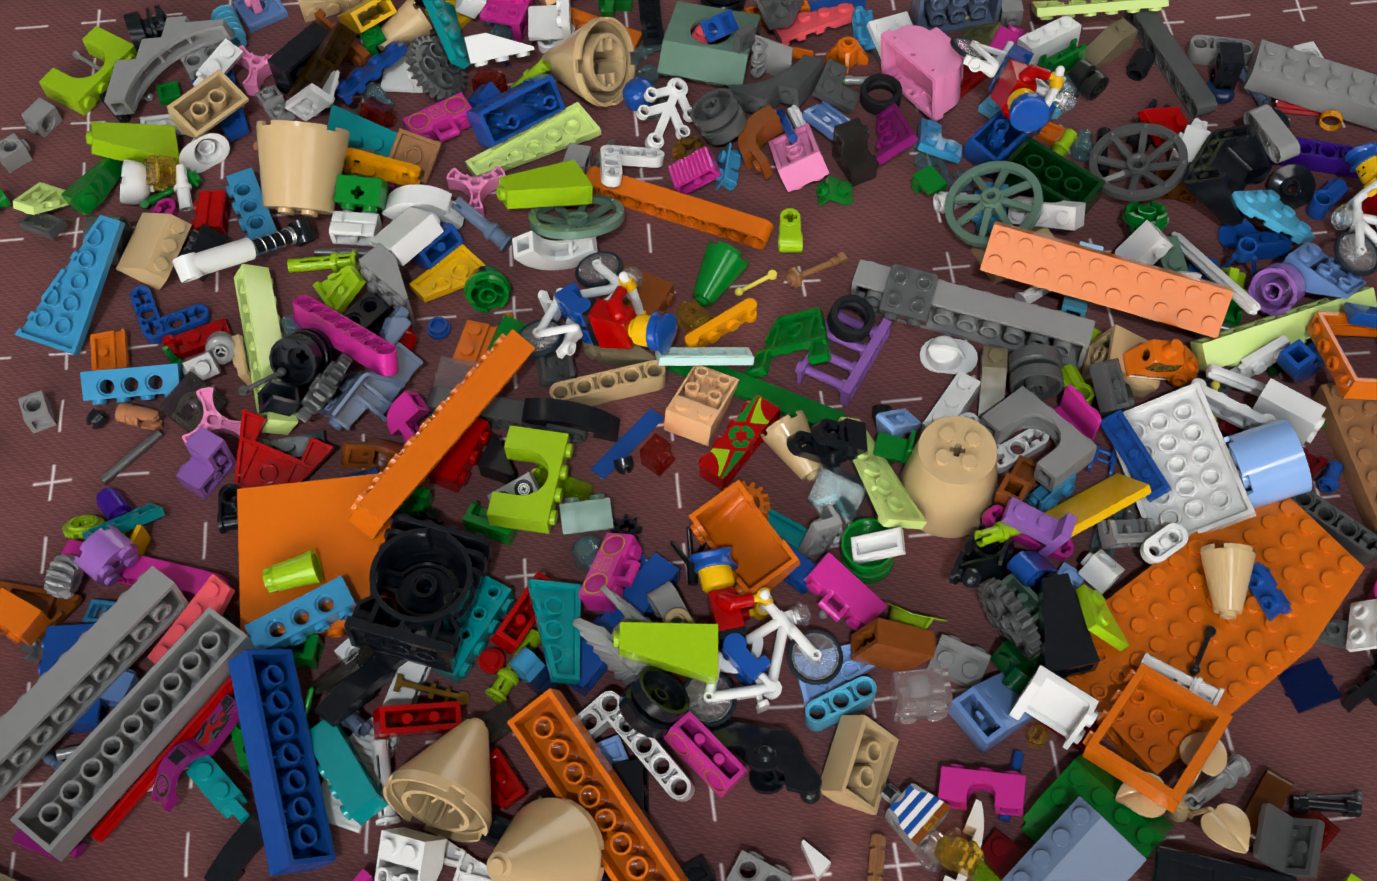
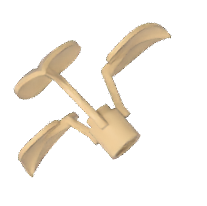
M1209 732L1194 733L1183 739L1179 747V754L1187 766ZM1221 740L1216 744L1186 794L1192 790L1201 771L1209 776H1217L1225 769L1227 752ZM1146 772L1147 774L1151 775L1152 777H1154L1155 779L1159 780L1164 784L1163 780L1159 776L1153 773ZM1125 783L1121 785L1116 794V802L1125 805L1144 817L1156 818L1166 811L1171 820L1184 822L1188 817L1193 819L1196 815L1204 814L1200 824L1204 833L1211 840L1234 852L1246 854L1249 850L1250 822L1247 815L1234 805L1223 803L1218 805L1215 810L1209 806L1193 811L1185 803L1188 799L1183 797L1174 813H1171Z

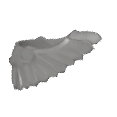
M604 584L600 587V590L623 613L624 617L620 622L658 623L653 622L647 616H643L630 603H627L615 592H611ZM581 618L574 619L572 624L580 630V635L587 640L586 643L594 646L593 652L599 655L600 660L607 664L609 671L614 672L615 679L622 680L625 685H631L644 668L653 667L618 656L619 647H613L614 631H619L620 623L613 628L610 634L602 626H597Z

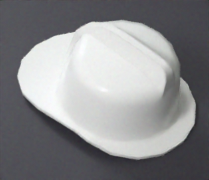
M206 132L197 139L193 138L182 149L179 155V164L186 165V171L190 169L191 172L196 170L198 174L226 159L230 150L229 142L218 133Z
M945 335L930 339L922 346L920 351V360L923 366L929 371L957 375L960 370L967 374L976 367L978 361L977 352L970 343Z

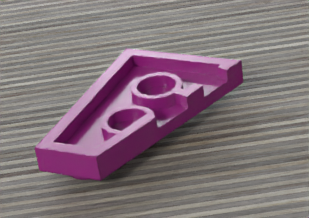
M896 103L877 114L876 132L878 133V140L876 141V147L878 148V153L876 154V160L882 165L904 149L910 148L918 141V138Z

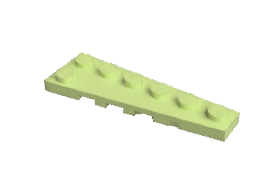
M1058 0L1031 2V11L1037 17H1040V20H1051L1053 16L1062 15V17L1068 15L1071 18L1075 17V14L1082 13L1083 16H1096L1097 12L1113 15L1118 14V10L1136 13L1140 12L1142 8H1149V11H1160L1162 7L1169 6V0H1112L1110 2L1108 0H1090V3H1086V0H1071L1069 4L1058 2Z
M576 102L555 114V116L547 118L528 130L509 138L507 141L465 161L466 167L473 176H482L483 173L487 174L496 166H500L504 171L566 149L569 143L579 144L590 141L602 135L601 128L580 103Z
M840 417L838 421H842L848 417ZM849 418L852 420L860 421V419ZM866 430L868 452L859 455L853 462L877 512L879 523L883 527L923 529L927 523L926 519L887 460L873 454L875 442Z

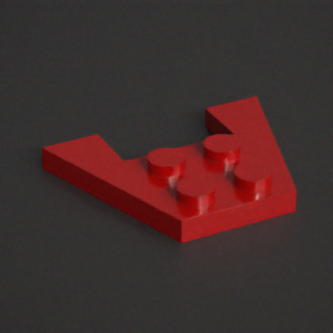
M242 409L234 484L242 489L304 482L335 447L311 437L301 460L257 442L267 419Z

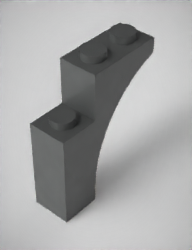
M803 55L795 65L778 76L757 83L731 85L728 89L734 94L738 104L745 112L754 114L767 105H770L774 110L780 102L800 107L816 87L823 71V59Z

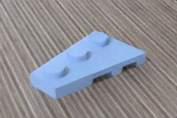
M851 644L841 646L843 664L840 672L833 680L821 685H811L797 678L805 709L812 700L861 677L876 666L851 660ZM836 648L821 650L822 655L817 664H811L804 654L794 656L792 658L794 666L806 678H825L834 671L837 665L838 654Z

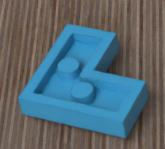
M921 118L918 124L917 150L959 164L962 158V144L955 140L942 138L941 124L934 120Z

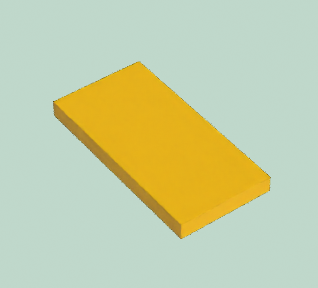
M1116 473L1044 513L1057 520H1060L1068 512L1076 516L1077 520L1071 536L1073 537L1152 492L1149 484Z

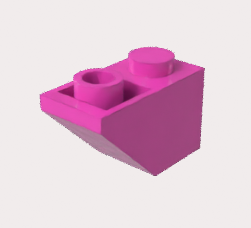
M1010 24L1008 27L1000 26L990 47L1003 50L1008 41L1017 44L1018 38L1025 35L1027 31Z

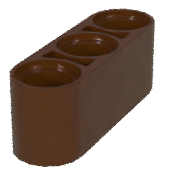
M1269 767L1263 773L1243 809L1250 822L1249 845L1252 847L1256 839L1258 816L1262 804L1271 803L1281 810L1294 785V782Z

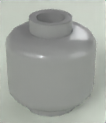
M217 331L208 336L205 343V351L211 350L218 365L230 363L235 356V342L231 334L225 331Z

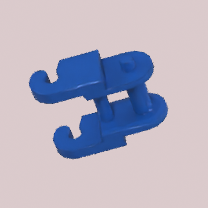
M1098 444L1094 459L1088 464L1087 472L1091 471L1093 463L1099 461L1108 464V468H1110L1108 478L1111 477L1117 459L1113 458L1117 457L1115 449L1113 448L1112 451L1101 449L1100 444ZM1098 453L1110 456V459L1099 458Z

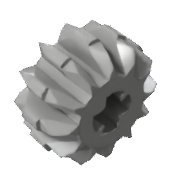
M62 554L54 558V561L50 563L49 569L46 570L44 590H46L47 594L59 599H68L74 596L75 592L78 591L80 583H82L81 580L84 575L83 570L75 564V556Z

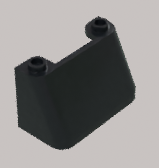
M1254 123L1222 128L1209 134L1182 180L1186 190L1226 225L1235 226L1241 224L1246 216L1235 204L1232 197L1234 191H1244L1249 183L1258 184L1263 182L1272 169Z

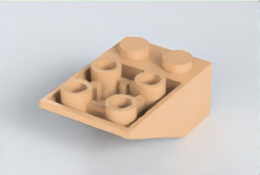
M693 366L666 408L664 430L709 447L721 425L739 379L704 366Z

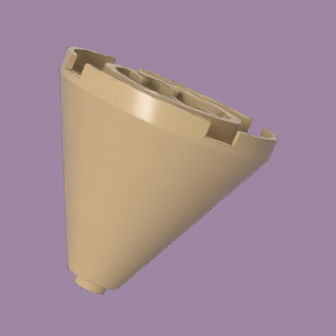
M596 17L591 19L542 56V59H545L551 67L547 74H551L560 83L598 107L617 105L624 100L623 88L635 75L636 65H631L630 52H634L632 39L625 26L612 17Z
M478 718L464 720L393 772L383 788L384 797L390 807L406 821L410 822L413 816L426 823L424 831L438 836V834L442 835L448 840L466 843L480 841L482 834L486 836L492 825L489 731L486 724Z
M548 797L537 799L521 808L510 822L488 858V875L494 881H601L605 867H601V850L605 849L602 834L593 817L578 803L566 798Z

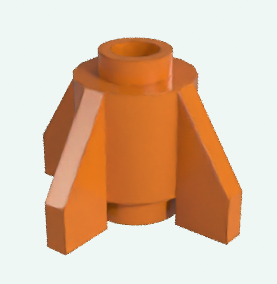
M843 37L826 53L825 63L831 58L848 67L849 70L856 63L857 65H868L869 56L858 40L853 37Z

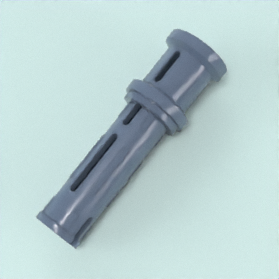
M461 196L455 200L457 204H452L451 208L483 232L484 238L487 241L491 240L497 245L500 252L504 253L512 245L513 235H508L504 232L498 223L490 222L463 200Z

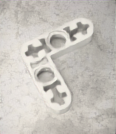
M603 145L600 149L599 157L601 182L608 187H618L622 182V165L659 168L663 166L665 154L662 150L656 148Z
M965 412L960 415L979 423L981 421L978 416L971 412ZM1027 429L1005 443L997 445V460H1002L1001 465L997 462L998 474L1014 467L1020 455L1029 458L1043 450L1048 443L1049 435L1037 429ZM1033 435L1037 438L1042 437L1041 442L1038 439L1032 441ZM1018 445L1023 448L1024 452L1022 454H1014L1010 448Z

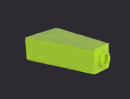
M91 122L90 131H86V144L91 145V153L94 155L119 161L135 160L149 168L173 173L172 166L179 164L175 125Z
M569 160L498 177L496 195L498 200L502 201L507 209L592 204L593 185L576 161Z
M620 622L619 631H614L613 647H619L618 656L708 684L717 683L718 624Z

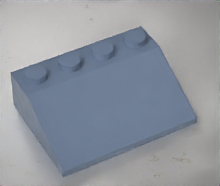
M913 0L909 17L913 25L924 27L929 31L935 27L939 28L943 33L962 31L968 26L998 22L1002 0Z
M1079 796L1001 881H1128L1147 859Z

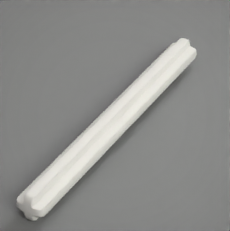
M1175 231L1171 233V236L1177 235L1183 255L1212 282L1231 287L1234 291L1231 299L1245 312L1252 315L1257 314L1261 306L1256 300L1183 235Z

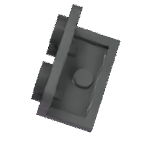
M899 264L892 265L879 307L880 314L884 315L883 318L897 322V319L905 320L907 325L915 328H920L921 325L927 326L929 310L938 283V276Z
M1263 803L1258 816L1256 839L1253 843V855L1257 860L1281 874L1316 879L1325 823L1319 819L1293 818L1271 803Z

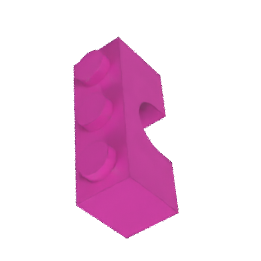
M957 764L941 767L938 798L951 806V809L967 810L970 796L977 791H986L995 798V814L1024 817L1026 776L1016 771L997 773L984 767H979L976 770L965 769L964 766Z

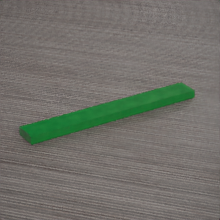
M703 365L704 367L739 379L734 397L744 401H751L757 394L781 409L780 415L786 416L789 414L791 418L797 416L796 411L802 410L810 427L825 418L838 421L840 417H845V413L726 366ZM665 366V370L686 378L693 366Z

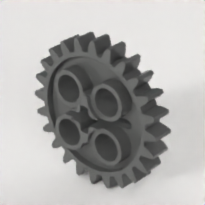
M428 34L425 37L420 35L406 48L408 51L405 53V56L408 59L405 63L410 65L407 71L413 72L414 75L411 79H417L418 83L416 86H422L423 93L430 92V98L436 96L440 102L442 99L445 100L460 92L463 94L467 89L465 85L468 81L464 78L468 74L462 71L464 69L450 63L441 41L438 42L436 36L430 38Z
M343 352L336 361L332 360L322 374L319 373L309 386V391L301 400V406L295 414L296 417L306 422L312 414L316 415L326 401L329 402L337 392L339 384L348 373L347 369L353 361L351 357Z
M993 577L981 583L977 592L981 597L979 601L984 605L982 609L987 613L986 617L992 627L998 631V635L1004 638V642L1010 640L1025 657L1029 658L1041 649L1040 645H1042V642L1039 640L1041 636L1036 631L1038 627L1032 623L1033 617L1027 611V607L1021 605V599H1017L1014 591H1009L1007 585L1002 584L1000 579L996 580Z

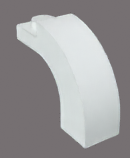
M406 185L393 190L386 197L385 210L382 211L384 216L394 220L409 207L435 213L440 221L453 224L457 230L462 227L464 217L451 208L453 203L457 204L451 200L452 194L443 189L428 185Z
M529 231L512 238L514 259L525 266L539 270L575 268L585 257L598 252L596 236L585 239L554 241L541 238L533 231Z

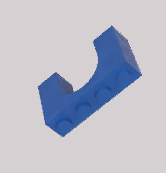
M95 623L47 626L46 636L42 638L43 656L38 664L39 675L41 676L49 671L58 661L59 657L78 641L81 634L88 631ZM99 698L66 734L92 732L108 715L109 706Z

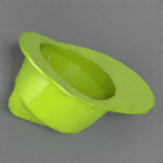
M886 602L887 605L891 606L890 621L926 630L933 619L947 622V620L913 614Z

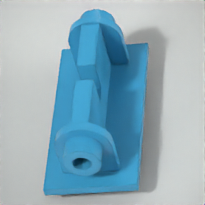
M857 6L852 15L853 38L858 40L864 51L876 49L867 29L868 22L873 21V10L866 11L862 6Z
M729 143L718 154L717 162L719 163V170L722 176L715 179V190H718L721 185L730 191L734 190L737 186L739 173L736 171L740 167L741 154L738 150H731L732 143Z
M1074 473L1052 492L1043 485H1040L1029 494L1028 504L1032 507L1037 506L1038 510L1042 512L1057 506L1062 498H1067L1074 492L1076 488V474Z

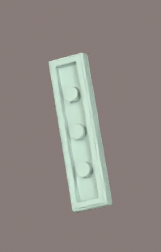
M670 347L665 355L655 351V357L659 366L754 365V356L748 347Z

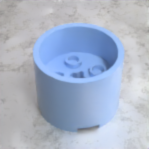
M1286 418L1223 438L1254 509L1312 491V478L1305 453L1295 430Z

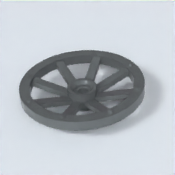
M1152 123L1128 124L1108 132L1094 145L1089 157L1090 173L1105 181L1102 192L1123 201H1147L1165 195L1182 181L1188 168V151L1183 140L1172 130ZM1140 134L1138 152L1132 154L1120 138ZM1148 135L1165 139L1166 142L1149 156L1145 154ZM1113 143L1127 162L1104 157L1101 154ZM1172 146L1176 149L1180 159L1153 163ZM1098 164L1123 169V171L1103 178L1098 170ZM1176 169L1174 174L1166 181L1151 173V171ZM1132 177L1128 190L1111 184L1124 178ZM1145 178L1155 185L1152 188L1137 190L1139 179Z

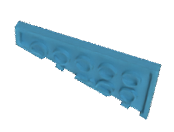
M103 215L98 217L85 235V241L78 251L73 252L70 256L72 260L65 269L62 268L42 295L41 303L35 311L29 313L26 324L22 329L19 328L14 335L76 356L80 355L125 226L124 222Z

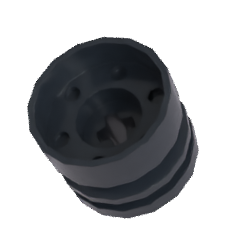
M159 4L154 5L155 16L152 15L149 7L145 8L147 17L145 19H142L138 11L123 15L137 53L141 39L162 36L167 15Z
M302 328L276 341L269 355L270 367L274 373L277 372L279 367H284L287 371L286 375L278 376L277 378L282 382L302 386L314 380L319 373L322 374L332 360L334 361V347L330 339L322 331L315 328Z

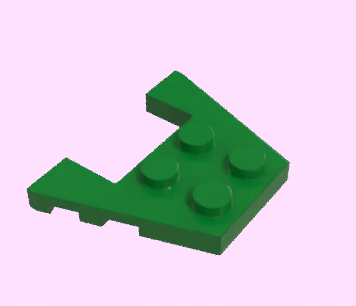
M820 307L778 317L764 339L766 342L764 348L756 352L754 356L756 361L752 367H747L745 374L754 378L767 376L772 357L782 354L788 355L791 352L809 349L807 359L812 365L830 361L832 356L824 313Z

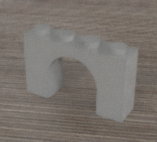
M1024 386L981 416L980 424L986 427L992 434L996 446L1013 433L1022 429H1037L1053 439L1056 448L1037 462L1033 478L1050 492L1054 491L1074 473L1077 474L1094 459L1097 445Z

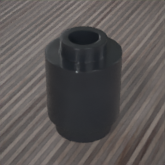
M1139 48L1135 50L1127 66V75L1130 79L1141 81L1148 75L1155 61V55L1150 49Z

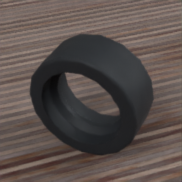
M879 73L869 76L861 85L860 103L862 108L870 114L877 115L894 103L899 107L902 86L895 77L888 74ZM876 89H885L891 92L894 97L882 101L872 98L868 93Z
M849 294L841 296L834 302L828 314L827 324L830 332L836 338L844 342L855 343L862 341L868 336L875 322V312L872 305L866 299L858 295ZM845 308L858 311L863 316L865 324L862 328L850 329L839 321L838 312Z

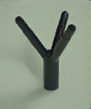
M688 526L686 528L688 558L674 541H671L670 545L686 564L688 585L695 586L698 585V575L694 572V564L689 561V556L693 554L692 530ZM707 544L700 545L696 553L703 552Z

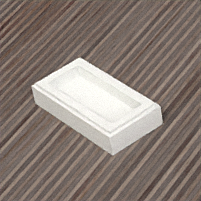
M901 527L851 537L853 562L857 564L906 554L904 533Z

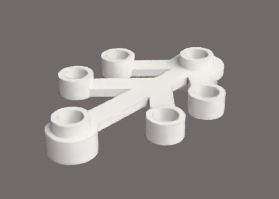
M672 78L666 87L659 89L649 87L645 91L644 99L650 103L654 102L657 98L669 96L667 102L650 107L641 105L636 111V115L640 120H646L649 116L662 113L654 133H650L645 139L646 148H662L664 145L663 133L669 119H671L674 125L675 134L678 139H681V137L686 139L690 135L689 127L683 125L675 107L678 100L684 112L683 119L689 123L693 122L687 114L688 112L690 113L692 107H690L685 96L688 92V86L684 80ZM641 110H644L647 115L642 114ZM680 130H683L686 135L681 134Z

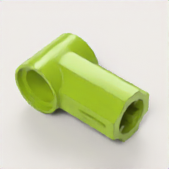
M1072 364L1064 365L1062 367L1065 383L1063 391H1065L1066 386L1071 384L1083 394L1085 400L1091 406L1095 393L1094 389L1085 383L1076 366Z

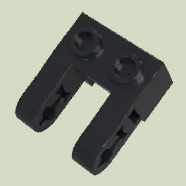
M825 418L813 424L812 433L798 431L787 438V447L795 456L825 464L828 468H836L841 466V463L855 460L859 455L868 452L866 423L849 418L842 421Z

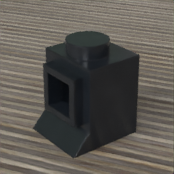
M270 379L258 392L259 414L273 412L290 417L300 406L301 398L297 385Z

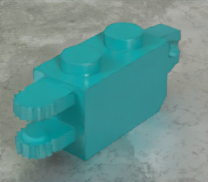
M209 755L199 757L189 763L188 767L190 769L186 772L187 775L217 810L227 819L234 815L243 824L250 816L243 808L248 799Z

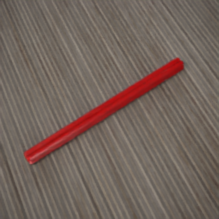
M231 675L91 832V836L95 840L102 843L154 785L158 767L164 756L175 745L192 739L226 693L230 696L234 694Z

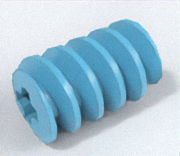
M221 5L213 10L211 20L225 19L234 33L230 42L237 47L241 45L245 47L247 45L246 34L235 8L231 5Z

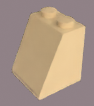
M1115 324L1090 342L1081 375L1086 384L1094 387L1089 365L1118 358L1124 382L1131 387L1133 396L1143 398L1156 391L1160 385V380L1126 377L1122 354L1148 340Z

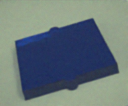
M1320 658L1289 668L1278 676L1286 691L1285 696L1290 698L1298 714L1342 697L1332 681L1333 676L1328 674Z

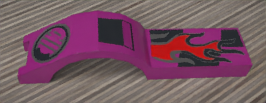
M226 693L192 739L175 745L161 761L157 770L151 798L157 802L159 800L162 801V808L170 812L179 801L176 795V783L184 768L199 757L205 755L213 756L239 722L236 700Z

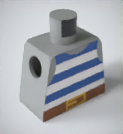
M889 783L880 794L891 805L886 811V821L914 853L947 817L951 808L947 803L914 783H911L903 793L892 783Z

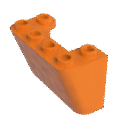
M740 480L734 482L688 515L692 521L689 527L701 545L706 543L711 550L732 547L731 558L738 564V568L733 571L736 583L733 587L738 595L751 592L755 595L763 587L772 590L801 564L786 541L779 537L758 509L754 499Z

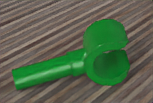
M168 346L162 348L170 360L169 364L183 363L184 360L175 356Z

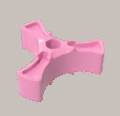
M241 45L238 48L243 51V56L236 65L249 70L247 78L242 83L247 95L256 96L255 93L261 91V85H263L264 80L272 75L267 61L272 55L257 56L252 52L249 53L244 45Z
M496 166L487 174L483 173L482 176L464 175L456 168H453L448 173L446 179L450 190H459L470 197L469 204L485 217L483 201L488 194H491L497 188L498 177L506 175L500 166Z
M207 387L197 390V398L203 405V418L196 429L182 436L184 444L187 443L190 435L195 433L200 426L214 434L228 433L239 438L241 421L225 418L216 410L214 406V389Z

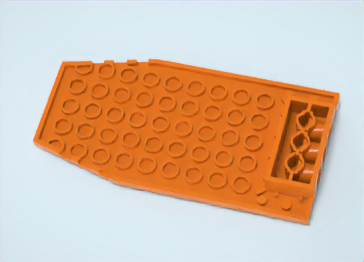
M1292 498L1255 508L1257 516L1223 529L1204 533L1194 532L1188 537L1186 545L1161 563L1151 565L1107 599L1105 603L1127 639L1129 646L1119 651L1090 632L1100 659L1096 670L1062 679L1098 700L1099 702L1095 710L1100 713L1104 709L1110 711L1113 707L1110 701L1118 689L1121 691L1125 689L1127 685L1124 683V680L1131 669L1137 671L1147 652L1149 655L1193 678L1200 676L1204 682L1217 689H1225L1216 707L1232 715L1312 648L1365 567ZM1224 543L1252 546L1253 550L1256 549L1254 565L1260 562L1265 567L1270 568V572L1278 584L1276 589H1281L1287 600L1291 602L1290 607L1292 611L1285 615L1280 613L1272 621H1269L1248 587L1242 613L1236 615V619L1220 618L1219 614L1213 611L1200 556V548L1208 544H1215L1216 549L1224 547ZM1208 626H1213L1216 629V634L1210 638L1199 665L1200 672L1193 675L1190 673L1189 667L1194 664L1205 638L1204 630ZM1140 683L1105 737L1128 762L1132 763L1137 759L1149 773L1158 776L1180 757L1179 747L1185 737L1194 733L1209 732L1213 726Z

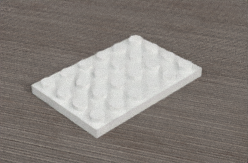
M1199 381L1123 412L1172 488L1171 491L1150 503L1146 496L1136 501L1146 529H1148L1146 518H1152L1155 523L1156 533L1168 524L1177 523L1186 529L1189 537L1196 531L1204 533L1223 529L1257 516ZM1116 450L1117 456L1119 458L1125 476L1134 479V477L1132 476L1129 469L1127 468L1124 461L1122 460V458ZM1169 536V539L1175 542L1174 537Z

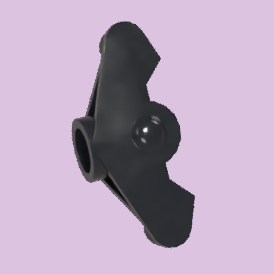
M982 524L980 529L974 528L965 542V551H960L952 568L949 582L954 585L962 582L967 588H974L976 586L979 587L981 583L989 578L992 579L994 577L996 580L1000 579L1002 581L1005 568L1014 557V539L1009 538L1006 542L1000 543L997 541L984 547H979L976 542L981 541L982 538L975 540L974 533L975 531L986 529V526Z
M730 720L710 728V732L728 750L734 749L751 768L749 782L756 792L773 794L783 789V785H786L787 791L799 793L804 803L815 804L819 801L822 779L803 755L801 744L791 733L782 728L773 730Z

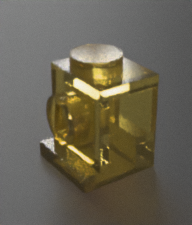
M153 155L143 159V163H146V185H153V190L165 191L167 187L176 185V158Z
M695 300L689 303L684 301L678 306L676 311L677 324L688 334L712 320V314L710 312L707 313Z
M943 835L937 841L933 855L943 867L972 879L984 856V852L976 841L970 840L968 842L959 836L951 838Z

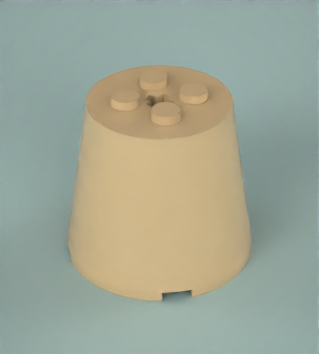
M271 120V125H266V121H257L256 132L263 207L278 210V213L295 216V213H301L305 217L318 218V214H333L336 203L334 202L337 175L342 174L350 131L339 127L335 128V131L327 130V125L301 121Z
M963 416L943 417L928 425L916 443L900 473L899 480L927 521L923 529L920 530L942 538L967 536L971 534L974 528L982 526L983 512L994 506V499L998 491L997 446L992 434L979 422Z

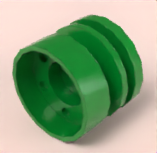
M871 518L856 520L849 525L842 535L841 563L864 584L882 581L890 574L894 566V557L861 564L853 562L851 537L890 529L889 527H883L877 519Z

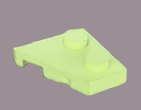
M42 182L37 183L13 200L14 209L32 215L68 206L69 204L61 196L65 191L64 189Z

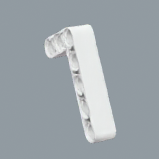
M612 691L602 693L577 715L585 728L586 721L590 717H596V726L591 730H587L594 740L612 726L673 799L686 802L693 797L695 792L693 782L657 739L646 737L635 729H632L630 732L623 731V724L626 720L619 708L620 696ZM611 699H616V709L608 712L606 710L607 702ZM651 740L652 747L650 751L641 753L640 744L642 741ZM662 760H667L669 762V770L664 774H659L657 765ZM679 781H685L687 784V790L682 795H676L674 791L675 785Z

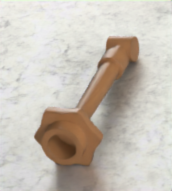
M840 252L828 261L802 272L793 267L788 269L786 280L791 287L798 288L802 286L803 277L829 267H835L839 263L844 265L849 261V258L844 252Z

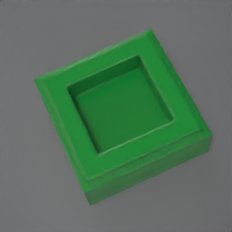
M177 80L156 86L162 106L169 105L182 96Z

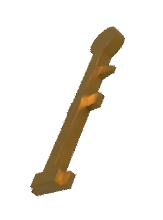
M400 673L397 674L393 690L394 692H399L401 686L429 693L428 699L432 700L434 695L444 697V702H447L449 698L460 701L461 706L466 705L470 700L469 694L465 691H460L456 694L451 692L450 687H447L446 691L436 689V683H431V686L428 687L402 680L403 674Z

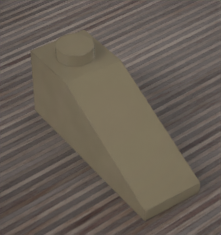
M1122 17L1108 26L1087 46L1084 59H1088L1094 64L1096 70L1101 69L1133 48L1138 30Z
M583 341L585 355L589 359H596L602 364L625 367L656 360V357L636 344L631 349L600 348L599 346H594L593 343L587 344Z
M983 346L979 367V381H981L978 392L977 416L980 420L981 416L1005 398L1008 348Z

